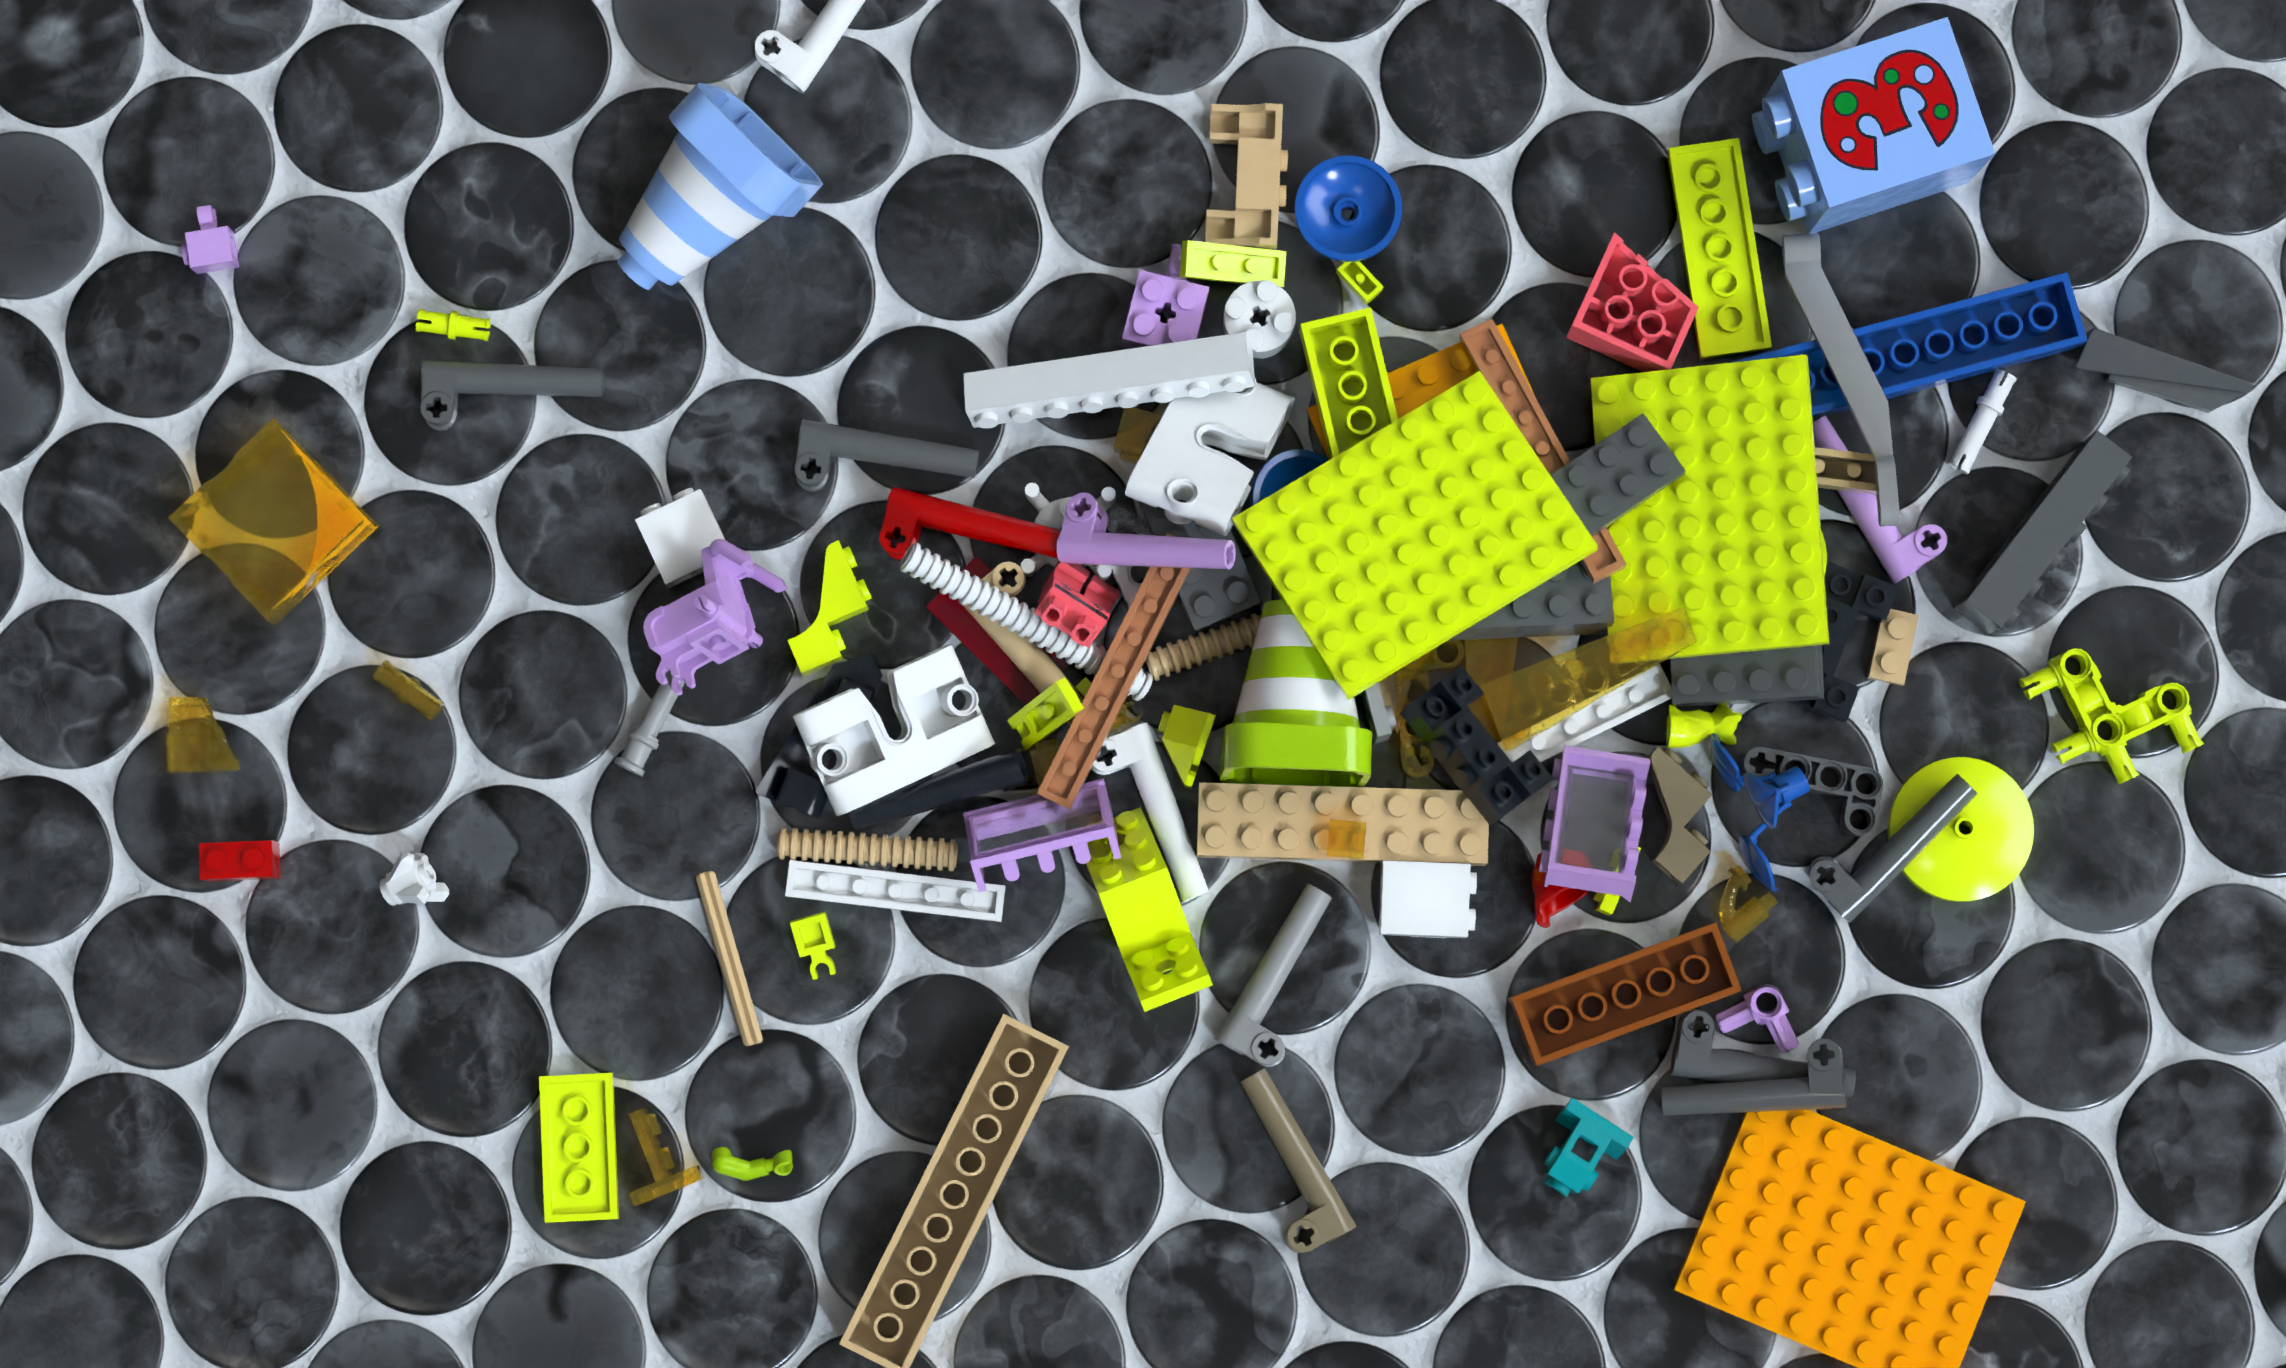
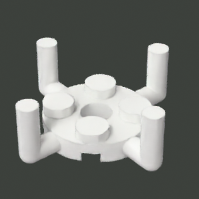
M1027 484L1025 487L1026 498L1039 512L1034 523L1060 529L1063 525L1067 503L1072 497L1058 499L1049 503L1040 493L1037 484ZM1105 487L1102 490L1101 496L1096 500L1098 507L1106 511L1115 503L1116 492L1112 487ZM1035 554L1031 559H1024L1021 562V569L1026 577H1032L1045 564L1055 567L1059 559ZM1079 564L1082 567L1088 566L1097 577L1104 581H1108L1112 576L1110 565Z

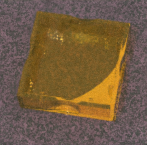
M274 418L235 454L232 461L221 473L205 482L168 517L205 556L210 558L227 575L232 585L258 612L274 625L283 619L379 527L374 519Z

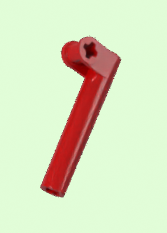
M893 487L889 494L879 541L889 556L896 560H902L907 549L914 543H918L922 527L1058 558L1057 539L1061 533L1060 529ZM901 534L905 542L898 543L895 548L891 540L898 539Z

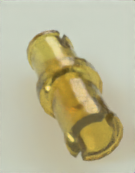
M388 660L382 663L384 668L381 665L377 668L373 679L395 693L399 702L410 704L430 721L435 718V715L440 713L444 706V701L439 700L420 686V680L415 677L409 678L390 664Z

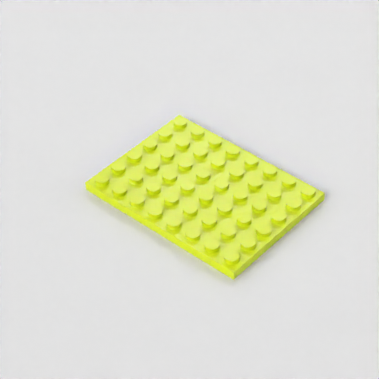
M1807 355L1591 378L1595 445L1643 413L1686 470L1685 475L1607 527L1626 562L1625 569L1610 576L1614 624L1612 627H1607L1610 663L1619 664L1829 644Z
M1480 371L1232 518L1234 526L1347 700L1598 550V545Z

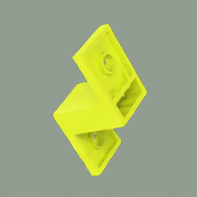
M1140 807L1114 817L1118 843L1121 844L1119 845L1121 858L1114 860L1109 838L1106 837L1087 842L1091 859L1086 863V866L1144 1012L1210 987L1213 984L1190 932L1168 868ZM1173 970L1167 974H1163L1166 971Z

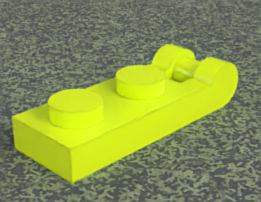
M1066 677L1049 686L1010 717L1007 722L1012 730L1017 729L1023 739L1020 743L1024 750L1028 751L1042 743L1046 737L1084 709L1076 692Z

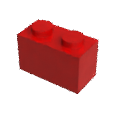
M273 840L199 843L200 880L218 882L281 879L280 843Z

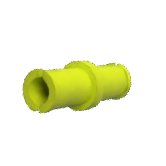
M423 309L418 310L417 319L429 320L432 323L416 322V332L448 335V339L453 340L456 339V336L487 342L489 340L490 331L476 330L475 327L491 328V318L459 315V311H451L448 314Z

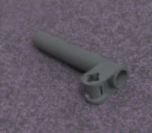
M423 360L421 368V413L429 427L433 430L447 431L453 427L457 420L459 393L603 397L604 369ZM442 405L445 411L440 413V418H435L432 412H436L438 406Z
M802 419L797 444L798 452L795 474L796 480L803 490L808 492L819 491L828 481L832 457L975 478L979 450ZM810 466L817 468V473L814 474L813 479H807L806 472L810 470Z
M1957 773L1853 875L1836 859L1824 855L1814 859L1809 866L1808 872L1811 883L1827 899L1829 904L1844 919L1851 923L1978 793ZM1821 866L1824 869H1828L1830 866L1833 867L1831 872L1834 878L1830 881L1827 878L1819 881L1820 875L1817 869Z
M1691 1009L1683 1012L1679 1017L1676 1040L1671 1057V1076L1723 1083L1809 1077L1808 1062L1712 1048L1715 1027L1712 1017L1706 1012L1699 1009ZM1696 1016H1699V1021L1704 1023V1029L1697 1030L1696 1035H1694L1693 1030L1688 1029V1023L1695 1022ZM1844 1068L1847 1097L1852 1098L1855 1089L1856 1071L1855 1069Z
M1822 1038L1814 1041L1808 1048L1807 1053L1809 1077L1662 1087L1664 1116L1847 1108L1846 1076L1844 1075L1842 1049L1830 1039ZM1827 1045L1829 1051L1835 1053L1834 1058H1830L1826 1066H1823V1061L1816 1059V1053L1822 1052V1046Z

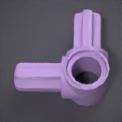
M1760 985L1755 990L1744 994V1001L1717 1013L1715 1016L1717 1024L1723 1033H1728L1755 1020L1757 1024H1766L1779 1052H1789L1799 1045V1041L1785 1015L1789 1012L1782 993L1773 985ZM1768 992L1775 995L1778 1001L1777 1006L1771 1011L1761 1010L1756 1003V999L1760 994Z

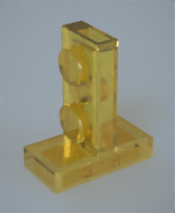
M642 1108L629 1114L655 1179V1183L629 1193L634 1207L705 1179L700 1165L672 1175L670 1169L675 1167V1163L669 1148H661L657 1135L662 1133L655 1113L648 1115L647 1110Z

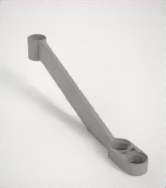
M1819 233L1783 235L1782 258L1785 278L1874 457L1879 526H1898L1899 499L1888 400L1821 268Z

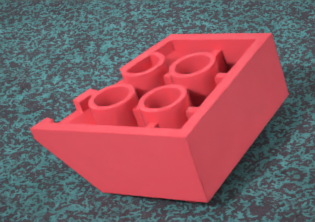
M1614 232L1566 338L1641 372L1671 369L1699 307L1667 278L1663 279L1648 266L1649 262L1640 254L1636 255L1623 243L1624 240Z

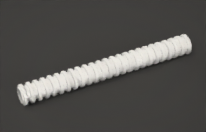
M919 543L911 545L901 560L900 571L903 573L909 571L911 577H920V582L923 584L929 582L932 589L940 588L941 594L949 593V598L952 600L958 598L961 605L969 604L970 610L975 611L978 609L979 615L985 616L987 614L990 621L998 620L999 626L1004 627L1007 625L1008 631L1014 632L1016 630L1019 637L1027 636L1028 642L1033 643L1036 641L1037 647L1043 648L1045 646L1046 652L1051 654L1056 652L1057 658L1062 659L1065 657L1066 663L1072 664L1074 662L1075 668H1085V673L1088 675L1094 673L1095 678L1107 654L1104 646H1095V641L1092 642L1089 648L1079 645L1072 640V637L1055 626L1051 627L1042 621L1041 617L1034 613V607L1028 609V604L1025 602L1019 604L1018 598H1008V593L1005 591L999 593V588L996 586L990 588L989 582H980L978 576L973 575L971 577L969 571H960V566L956 564L951 566L949 560H940V555L936 553L931 555V551L928 548L922 550ZM1141 668L1128 696L1132 694V699L1135 701L1144 698L1152 685L1153 675L1149 671L1144 673L1143 668Z

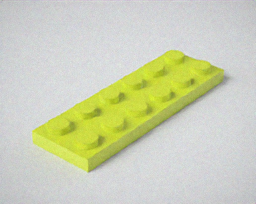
M1739 138L1668 148L1667 154L1690 300L1699 307L1693 320L1700 360L1770 350L1772 348Z

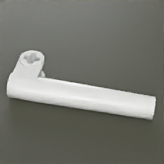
M829 0L798 45L774 30L762 32L755 42L757 62L777 75L791 88L804 93L865 0ZM773 43L777 44L778 54L772 52L769 56H766L764 45L770 47Z
M1148 723L1136 725L1117 733V735L1106 738L1101 749H1104L1105 753L1112 752L1114 757L1109 761L1110 766L1095 760L1091 770L1096 774L1108 775L1130 767L1182 902L1208 893L1207 884Z

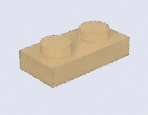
M1890 609L1886 621L1878 623L1867 679L1898 686L1904 685L1919 615Z

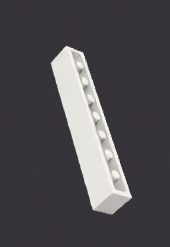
M1246 332L964 373L965 412L974 428H993L998 424L1009 422L1028 423L1033 419L1044 417L1063 418L1068 414L1078 412L1097 413L1103 409L1113 407L1132 408L1140 403L1154 401L1167 403L1175 398L1188 396L1201 398L1209 395V393L1223 391L1236 393L1243 391L1245 388L1255 387L1253 349Z

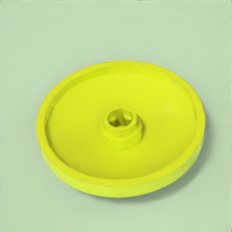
M1953 757L1933 762L1921 768L1906 780L1892 802L1887 832L1889 840L1958 773L1978 794L1908 864L1902 873L1917 888L1933 897L1947 901L1966 902L1991 896L2008 886L2018 876L2025 866L2032 849L2034 824L2032 812L2023 791L2006 772L1979 759ZM1962 821H1965V825L1970 827L1968 834H1962L1959 831V824Z

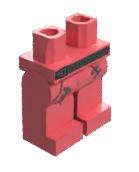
M1058 561L1044 581L1034 613L1051 627L1055 626L1072 637V640L1079 645L1089 648L1107 623L1110 611L1119 598L1121 591L1093 575L1080 594L1090 571L1079 564L1061 563Z

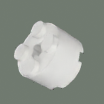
M1252 281L1243 284L1231 294L1225 305L1223 316L1224 334L1246 332L1253 349L1254 358L1263 359L1276 355L1286 347L1293 334L1296 312L1292 299L1285 290L1272 281ZM1255 313H1258L1260 316H1267L1265 326L1261 327L1258 322L1251 323Z

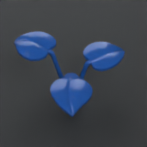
M1713 733L1709 736L1711 754L1719 776L1736 793L1741 790L1740 786L1745 787L1750 800L1754 803L1756 811L1762 820L1749 834L1748 838L1745 835L1739 837L1742 858L1753 876L1764 886L1776 892L1779 889L1775 886L1773 872L1768 859L1757 846V837L1766 827L1770 830L1776 828L1778 815L1786 808L1792 806V800L1810 791L1808 781L1797 766L1779 775L1772 772L1767 776L1756 777L1752 773L1747 772L1741 776L1736 762L1716 740V734Z

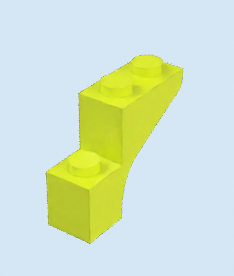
M839 540L829 544L826 549L821 603L816 620L806 631L787 640L804 677L844 660L840 651L846 649L839 630L831 631L830 626L868 611L869 609L865 601L872 599L864 579L856 581L851 568L858 565L850 547L842 548Z

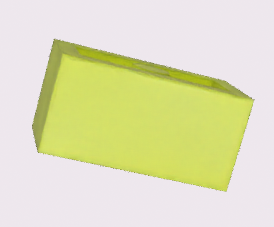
M1360 261L1344 262L1336 270V274L1365 305L1383 290L1382 284Z

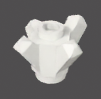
M401 852L391 872L387 873L386 878L380 881L381 893L387 903L392 906L405 903L425 904L426 902H444L449 895V889L445 883L435 882L436 873L429 864L427 855L424 853L416 852L413 855Z

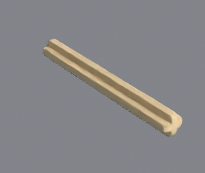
M713 871L700 873L696 876L697 885L743 1044L745 1046L759 1044L762 1042L763 1037L716 874Z

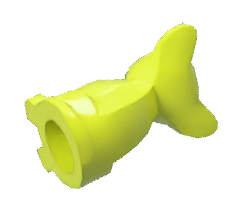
M1669 705L1666 720L1667 748L1693 746L1702 742L1713 733L1725 744L1735 745L1736 737L1734 732L1737 729L1738 722L1742 719V715L1739 712H1734L1728 705H1717L1712 713L1700 709L1681 711L1675 705Z

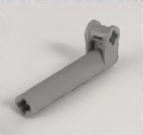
M1310 884L1306 885L1214 1038L1216 1041L1265 1067H1274L1283 1060L1285 1046L1282 1039L1260 1024L1332 897ZM1271 1040L1276 1042L1274 1047L1278 1054L1275 1057L1269 1055L1266 1059L1262 1058L1263 1052L1259 1048L1261 1043L1268 1045Z

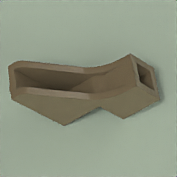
M1657 747L1647 758L1650 759L1649 771L1667 819L1668 829L1661 850L1651 862L1677 885H1680L1711 852L1705 846L1708 840L1694 828L1688 831L1684 826L1707 802L1712 794L1707 790L1710 785L1703 777L1694 771L1690 775L1680 766L1683 761L1677 754L1667 747L1664 750Z

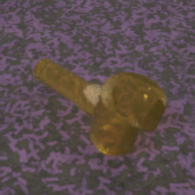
M1135 701L1126 702L1122 706L1111 730L1122 724L1133 725L1140 720L1142 713L1136 718H1129L1125 713V709L1134 705Z

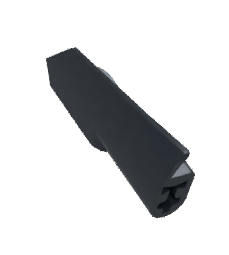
M872 655L833 664L807 708L851 688H859L871 703L882 677V673ZM797 725L759 783L756 793L791 809L820 819L828 796L818 773L810 765V755ZM828 749L822 755V764L826 769H832L836 764L837 757L834 751Z

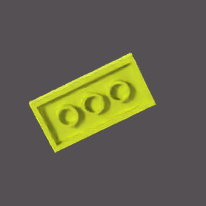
M613 1073L539 1076L545 1223L619 1219Z

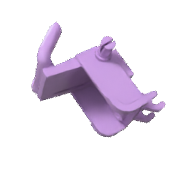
M716 539L711 542L710 547L701 550L705 585L664 607L660 606L654 609L644 621L643 628L648 645L651 650L661 657V662L656 671V679L660 684L666 685L667 679L665 674L670 670L673 676L671 688L677 695H682L683 693L680 686L682 681H686L689 688H695L694 673L698 668L711 661L719 665L750 649L749 646L757 648L756 644L759 647L762 645L763 637L755 632V623L740 580L745 577L753 578L775 592H783L788 589L783 579L754 564L752 557L747 552L723 539Z

